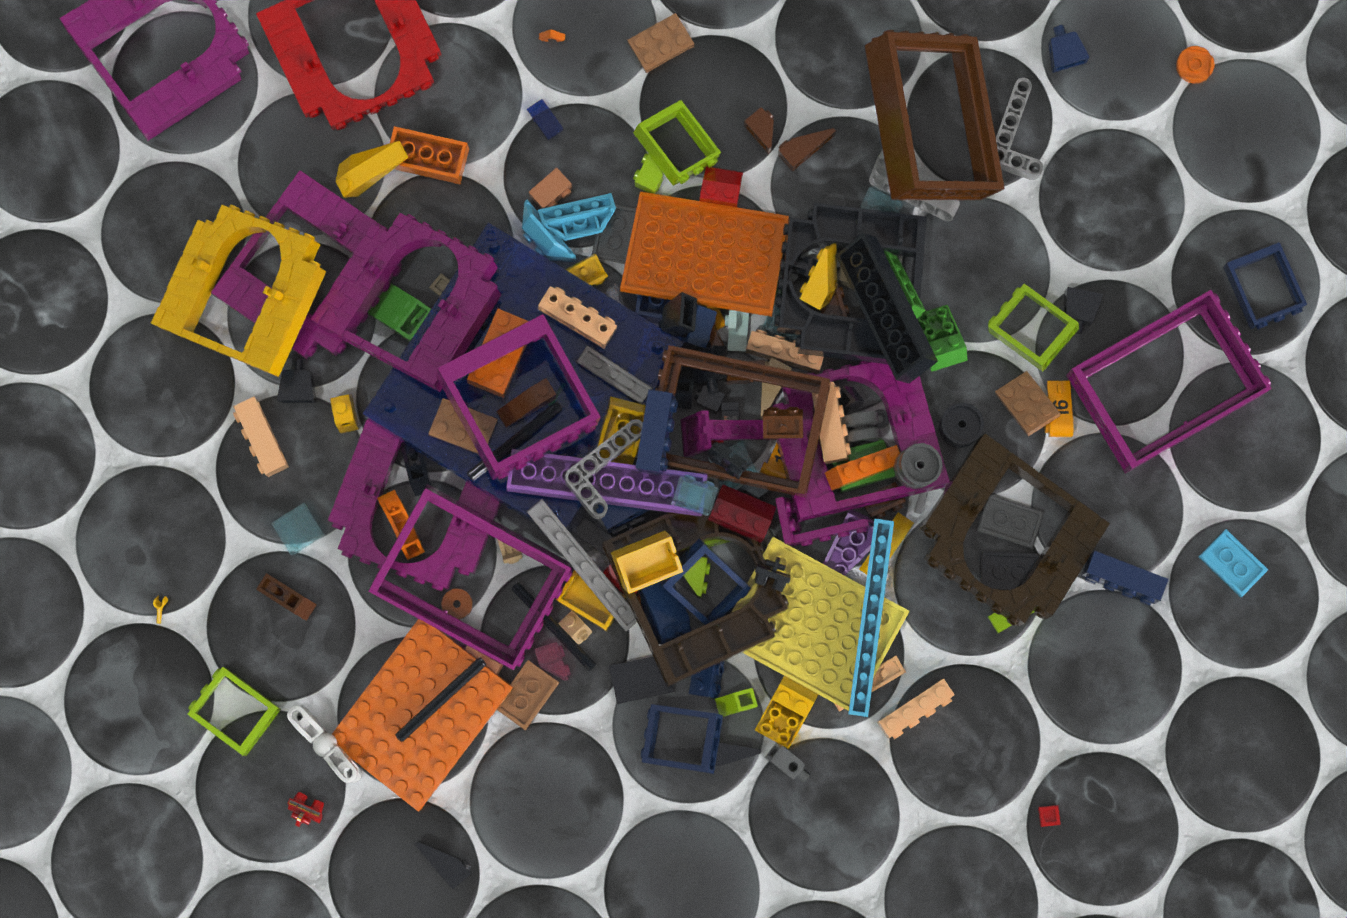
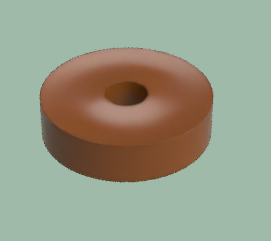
M452 589L443 596L441 606L443 611L447 610L449 615L461 620L471 613L473 601L466 591ZM460 601V607L455 608L454 602Z

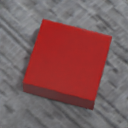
M1058 805L1038 807L1040 827L1061 825Z

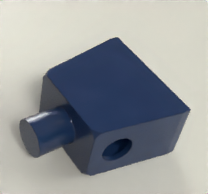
M1064 25L1054 27L1055 37L1051 38L1048 43L1052 73L1087 63L1089 54L1077 32L1074 31L1066 34Z

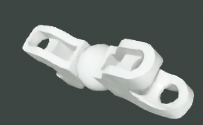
M300 706L290 708L287 713L288 720L309 743L313 744L315 753L324 757V760L335 774L346 783L360 781L363 774L361 768L337 745L335 736L328 733L307 708ZM299 713L303 715L301 720L298 719ZM349 769L352 770L351 777H349L347 774Z

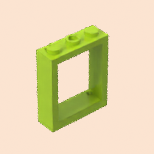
M682 100L642 121L633 132L673 186L679 182L680 184L685 183L693 174L695 176L699 175L707 166L709 168L714 166L721 154V151ZM675 117L706 156V158L680 173L649 133Z
M1023 284L1021 288L1015 289L1010 301H1006L1001 306L999 314L997 316L994 315L989 320L988 330L990 334L1043 372L1079 330V323L1029 286ZM1025 295L1066 324V327L1040 357L999 328Z
M226 667L218 668L212 675L213 680L209 685L206 684L200 692L202 695L199 699L194 700L188 708L190 711L187 715L242 756H247L281 708ZM225 676L268 707L267 711L241 745L198 714Z

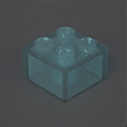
M680 476L671 505L709 516L718 488L714 487L715 484L709 481L701 483L695 481L696 478L693 476Z

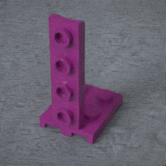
M699 411L680 419L684 457H692L710 450L712 447L711 441L776 440L763 439V420H709L708 411Z
M785 497L776 498L785 544L808 546L812 545L814 540L819 539L820 542L831 540V536L838 535V538L850 536L849 532L857 531V533L868 532V528L873 527L871 520L861 519L800 534L802 527L801 523L797 521L793 500Z

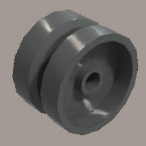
M859 412L841 417L842 424L847 426L848 435L845 436L846 443L850 444V447L882 440L881 429L873 427L879 423L877 412Z
M924 443L914 444L900 452L895 459V476L907 488H924L936 481L940 476L943 467L942 459L938 451L931 445Z

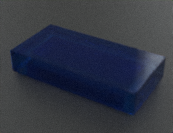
M543 99L527 108V112L548 140L564 130Z

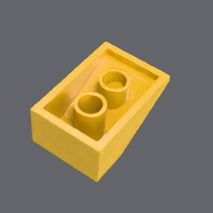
M610 396L597 447L630 421L637 419L643 422L646 406ZM636 425L630 428L633 434L641 432L640 427ZM621 437L615 439V443L618 446L626 444L625 440ZM640 439L611 462L633 465ZM604 449L599 452V455L602 458H608L610 453Z

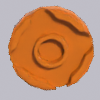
M1190 46L1179 54L1176 61V70L1184 81L1192 84L1206 81L1212 74L1214 58L1208 53L1207 49L1200 46Z

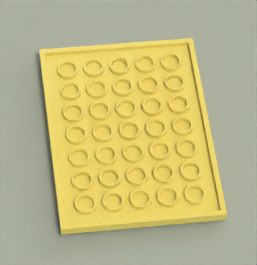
M772 537L763 553V557L765 560L768 559L773 562L776 557H779V564L786 566L784 571L779 569L777 571L789 574L791 577L790 582L786 583L783 591L780 592L781 595L784 594L789 605H787L788 609L785 612L768 619L776 629L775 637L743 653L849 711L865 586ZM755 570L748 581L751 589L744 598L736 603L732 612L741 609L752 599L757 583H755ZM885 597L874 676L909 613V610Z

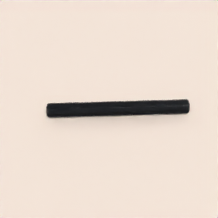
M557 401L494 450L492 453L497 462L561 412V405ZM479 462L467 472L468 477L472 481H475L487 471L484 462Z
M519 582L515 583L511 588L512 591L530 609L535 599ZM545 615L543 618L545 626L588 671L592 670L596 663L550 615Z
M481 657L477 658L395 734L397 739L401 742L407 739L486 666L484 659Z

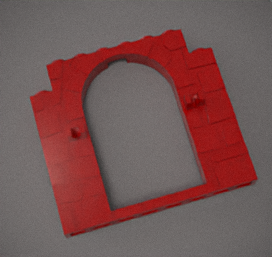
M284 0L256 13L305 117L314 118L320 115L321 111H324L332 130H341L347 127V123L361 121L364 119V115L369 113L371 115L381 111L382 107L386 105L388 107L398 103L399 99L403 97L405 99L415 95L414 92L420 89L422 91L427 90L434 83L425 62L429 61V63L438 60L442 54L416 0H374L399 51L400 70L397 79L389 90L380 96L365 100L350 98L342 94L330 82L296 11V8L314 0Z

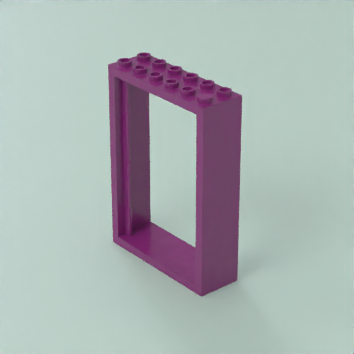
M1211 290L1077 365L1066 375L1125 474L1272 389L1269 378L1263 375L1260 370L1259 362L1251 356L1250 347L1246 342L1243 343L1240 338L1239 329L1232 325L1229 313L1222 309L1219 304V297L1216 293L1213 294ZM1201 314L1246 389L1193 420L1183 422L1184 425L1132 454L1087 378Z
M427 484L368 592L514 670L516 666L520 667L525 658L524 651L531 648L534 642L533 635L535 632H540L544 624V616H549L553 609L554 598H559L563 591V582H568L573 572L567 560ZM427 501L552 569L509 647L449 615L447 610L442 611L384 579Z

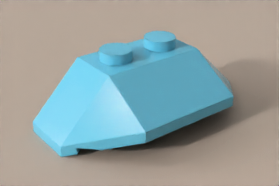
M612 193L539 209L538 214L541 224L545 229L567 241L602 233L615 212L616 206Z
M527 199L524 202L522 222L524 232L522 236L529 244L532 242L536 246L534 250L541 258L544 256L547 260L575 262L577 260L576 255L560 237L545 229L541 224L538 211Z

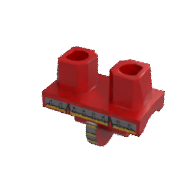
M298 792L293 799H289L287 804L289 805L288 810L293 812L291 818L297 820L295 826L300 827L302 823L309 825L311 820L320 824L324 803L314 800L311 807L305 805L308 796Z

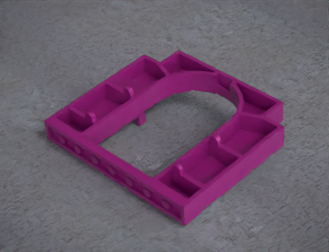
M88 0L59 19L140 132L149 141L241 80V70L235 62L249 54V43L244 36L240 37L238 35V28L233 22L230 23L227 20L228 15L222 7L218 8L216 5L217 0H188L200 4L205 9L208 8L214 17L215 35L210 47L189 64L185 62L180 65V70H177L132 101L128 100L92 49L158 6L172 0Z
M300 170L265 217L270 220L271 224H274V222L280 220L286 210H289L352 254L361 240L364 239L371 225L380 226L379 223ZM268 231L266 233H255L251 236L250 240L211 292L214 297L254 324L258 316H260L266 298H268L263 293L265 286L268 285L244 270V268L270 234ZM401 262L398 263L369 310L378 304L379 296L382 292H386L389 289L392 278L399 275L402 270ZM369 310L367 311V313L365 314L360 323H364L366 321V319L369 316ZM307 313L292 350L306 360L309 356L312 357L317 350V344L334 356L342 354L347 346L346 342L317 327L311 321L313 315Z
M399 213L389 230L382 225L379 227L374 224L371 225L364 239L361 240L352 257L332 285L327 296L313 314L311 321L317 327L440 392L442 386L437 379L438 367L464 355L501 296L497 289L498 286L490 281L498 267L494 262V258L489 254L484 253L482 255L478 253L479 251L471 245L467 247L455 237L451 239L445 232L439 229L434 231L432 226L426 222L421 224L412 215L407 214L405 216ZM441 245L452 251L458 262L457 282L446 301L442 299L438 304L441 310L432 321L431 326L427 329L407 362L353 334L398 263L406 255L419 248L441 247Z
M865 361L860 362L856 366L851 364L844 365L839 370L827 369L817 375L809 373V375L828 378L830 382L847 378V381L858 382L871 388L881 398L885 406L894 441L899 452L918 443L931 445L941 456L943 467L938 479L921 489H910L900 486L836 502L834 493L825 476L827 467L823 459L820 442L818 441L807 496L804 498L791 495L798 522L947 487L950 481L920 376L910 384L897 381L889 365ZM782 387L786 405L778 403L773 405V407L779 409L798 407L803 409V438H776L786 478L800 481L813 422V397L811 392Z
M369 413L328 521L332 523L331 527L339 530H343V527L345 528L337 548L342 551L341 555L351 559L353 556L359 557V561L367 565L373 562L378 564L377 568L380 569L386 556L381 553L374 541L372 523L379 504L377 498L383 494L404 436L474 460L471 469L481 462L482 459L479 454L429 436L425 432ZM487 470L475 481L467 477L459 502L495 521L507 489L508 476L500 480L497 477L493 480ZM453 515L445 538L434 554L416 563H399L394 561L390 569L395 570V574L400 577L406 578L408 575L414 577L413 581L424 585L425 582L432 584L431 588L443 591V588L448 590L456 568L459 569L458 573L469 576L470 573L475 574L489 534Z

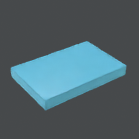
M1227 529L1198 556L1240 598L1268 571Z

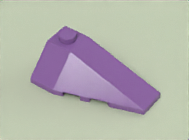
M852 509L849 510L843 524L861 519H871ZM873 527L868 528V532L857 533V531L849 532L850 536L838 538L837 535L823 564L845 576L871 550Z

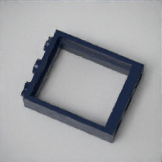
M1280 242L1230 261L1223 266L1250 329L1255 327L1257 330L1268 326L1267 322L1272 320L1275 323L1284 320L1285 315L1290 313L1292 316L1303 312L1302 309L1307 305ZM1273 256L1295 305L1256 319L1235 270Z
M700 538L679 558L683 572L660 581L661 585L705 625L733 610L735 604L744 598L751 589L748 583ZM704 554L709 556L738 583L707 616L673 587Z
M651 704V708L647 712L648 726L644 731L645 745L641 750L642 762L714 774L723 715ZM660 712L708 719L701 766L653 758Z

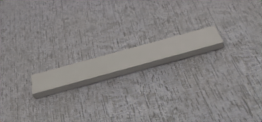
M541 499L526 511L624 631H628L635 625L637 621L630 605L547 504Z

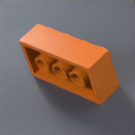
M394 126L390 143L400 141L408 156L394 170L461 184L469 153L468 143Z
M497 309L482 345L529 321ZM526 345L469 373L467 378L468 384L504 398Z

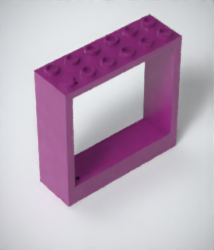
M543 314L437 369L438 381L493 480L497 477L499 480L509 475V471L513 469L520 470L527 466L526 463L532 459L533 461L544 457V453L549 450L554 452L562 447L561 444L566 441L568 443L574 442L584 432L586 434L593 432L600 420L599 413ZM544 337L587 417L498 463L456 388L454 381L532 341L535 342Z

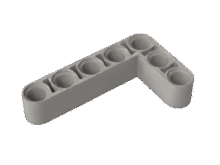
M1019 78L1013 87L996 135L998 154L1002 156V160H1000L1001 170L1029 180H1036L1043 171V163L1036 158L1010 150L1032 88L1029 79ZM1018 86H1024L1027 91H1020ZM1012 103H1018L1021 108H1013ZM1012 120L1015 125L1009 126L1005 121ZM1006 137L1009 142L1002 143L999 138ZM1012 160H1017V161H1019L1020 166H1018V167L1013 166L1012 163H1011V161H1012ZM1035 166L1038 169V172L1032 173L1029 170V167Z
M882 148L870 175L869 182L872 186L890 194ZM903 200L945 221H952L960 206L958 200Z
M640 420L630 421L572 466L565 474L566 485L595 519H601L606 515L608 505L588 479L641 438V432L633 434L630 430L632 426L636 425L642 431L643 422ZM621 437L625 440L626 444L618 446L615 443V439ZM604 449L608 450L610 456L602 458L599 452ZM589 461L595 465V468L590 471L584 468V464ZM570 474H577L579 481L572 483L569 481L568 476ZM588 489L592 495L589 498H583L581 491ZM594 505H602L604 508L603 513H595L593 510Z

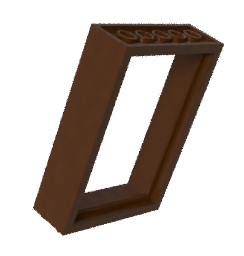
M887 30L881 36L872 38V41L865 45L891 200H983L1004 190L977 37L969 36V34L955 36L954 33L940 35L938 32L925 34L924 32L910 33L909 31L894 32V30ZM897 51L952 53L974 181H919Z
M668 345V350L663 352L662 361H664V368L659 370L658 380H660L659 388L655 389L656 391L669 392L675 396L682 365L749 379V382L758 381L819 395L800 481L747 470L742 472L738 480L736 477L730 476L723 467L715 463L666 453V458L668 459L667 468L707 474V477L806 498L830 391V379Z

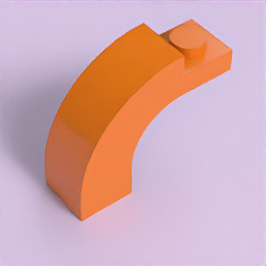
M393 490L377 499L396 537H398L409 515L398 494ZM414 526L401 548L407 560L425 552Z

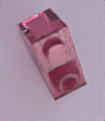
M555 642L535 648L541 669L564 681L569 680L568 676L571 675L568 664L564 665L562 657H565V652L562 645L559 646Z

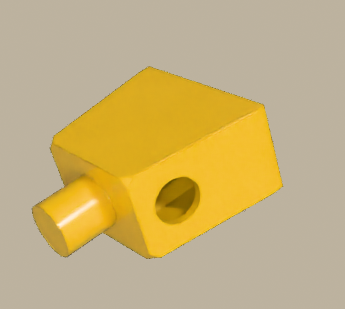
M347 394L330 398L335 425L340 434L359 430L353 395Z

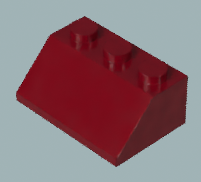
M722 484L708 520L762 543L773 519L776 507Z

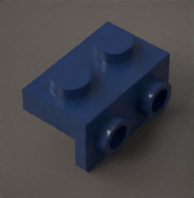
M724 661L692 675L689 694L713 699L718 698L721 692Z

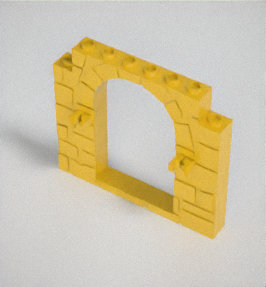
M230 204L229 207L221 205L214 222L197 220L192 231L193 233L186 244L183 255L175 268L173 277L170 279L167 290L151 324L279 377L326 273L325 270L320 268L321 264L314 261L320 244L314 241L315 237L310 234L304 233V235H300V231L291 227L288 230L284 229L285 226L278 222L271 224L270 220L265 217L259 216V218H255V214L247 210L242 213L240 212L241 209ZM266 231L270 232L280 246V268L272 289L268 286L264 288L263 293L268 298H266L260 316L256 320L244 351L241 353L193 333L227 257L235 245L249 235L266 233Z

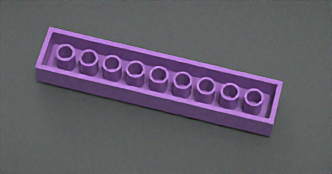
M512 449L511 456L522 450ZM544 453V457L537 461H533V459L526 463L527 466L524 468L509 471L507 491L578 500L566 485L565 474L583 458ZM589 461L584 464V468L590 471L595 468V465ZM610 462L588 479L609 505L701 516L703 514L707 474L667 469V471H663V475L639 472L636 469V465ZM570 474L568 476L569 481L572 483L579 481L577 474ZM588 489L581 491L583 498H589L592 495Z

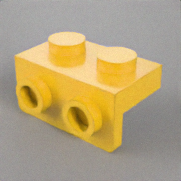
M596 254L562 271L574 294H583L588 291V287L594 284L599 285L608 277Z

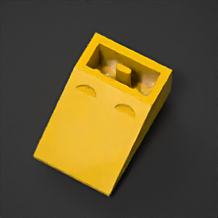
M835 243L820 250L817 255L818 262L816 266L813 265L809 271L808 276H810L808 283L805 282L800 290V293H802L800 300L819 310L830 303L837 289V258L835 256L837 254V244Z
M784 676L755 731L789 749L818 694Z

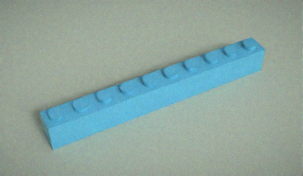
M874 520L848 713L850 715L868 717L894 521Z

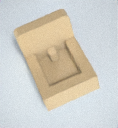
M498 540L504 563L514 564L519 559H522V552Z
M573 611L558 623L578 645L585 641L592 633V630Z

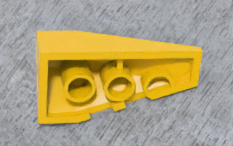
M400 141L352 154L339 164L335 182L344 198L358 197L405 161L408 156Z

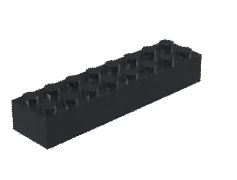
M862 233L835 256L895 379L910 384L936 364L938 360L877 237Z

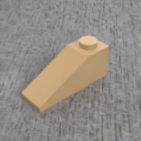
M773 357L770 361H765L766 366L792 370L791 367ZM762 382L761 420H763V410L772 407L782 386Z

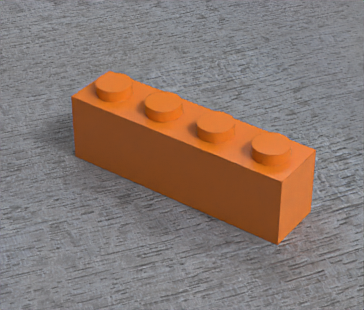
M895 445L836 466L825 472L831 490L833 491L893 469L895 459L900 453L899 449Z

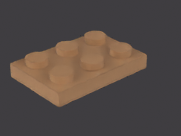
M676 13L627 40L645 73L694 47V42Z
M1027 371L995 391L996 396L1027 436L1032 435L1060 417V412Z
M443 398L428 435L479 454L451 402ZM468 408L487 444H489L498 419Z
M528 660L510 684L514 688L497 710L518 726L527 730L557 688L559 682Z

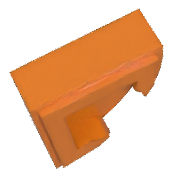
M550 29L539 33V40L548 42V39H555L557 42L565 41V34Z

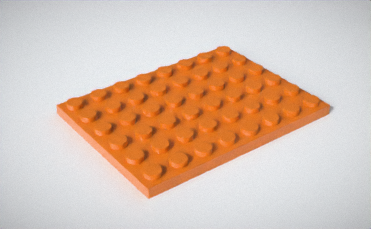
M640 191L620 292L672 300L683 292L697 298L698 305L772 317L780 261L783 254L781 253L782 242H785L786 235H783L784 224L788 223L789 216Z
M420 619L416 621L332 733L337 740V745L352 760L418 812L421 811L514 688L485 666L403 742L399 741L395 734L477 659L444 632Z

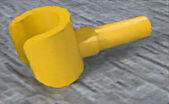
M159 595L153 601L154 607L157 608V624H161L163 607L168 602L166 596L163 598L162 603L159 601Z

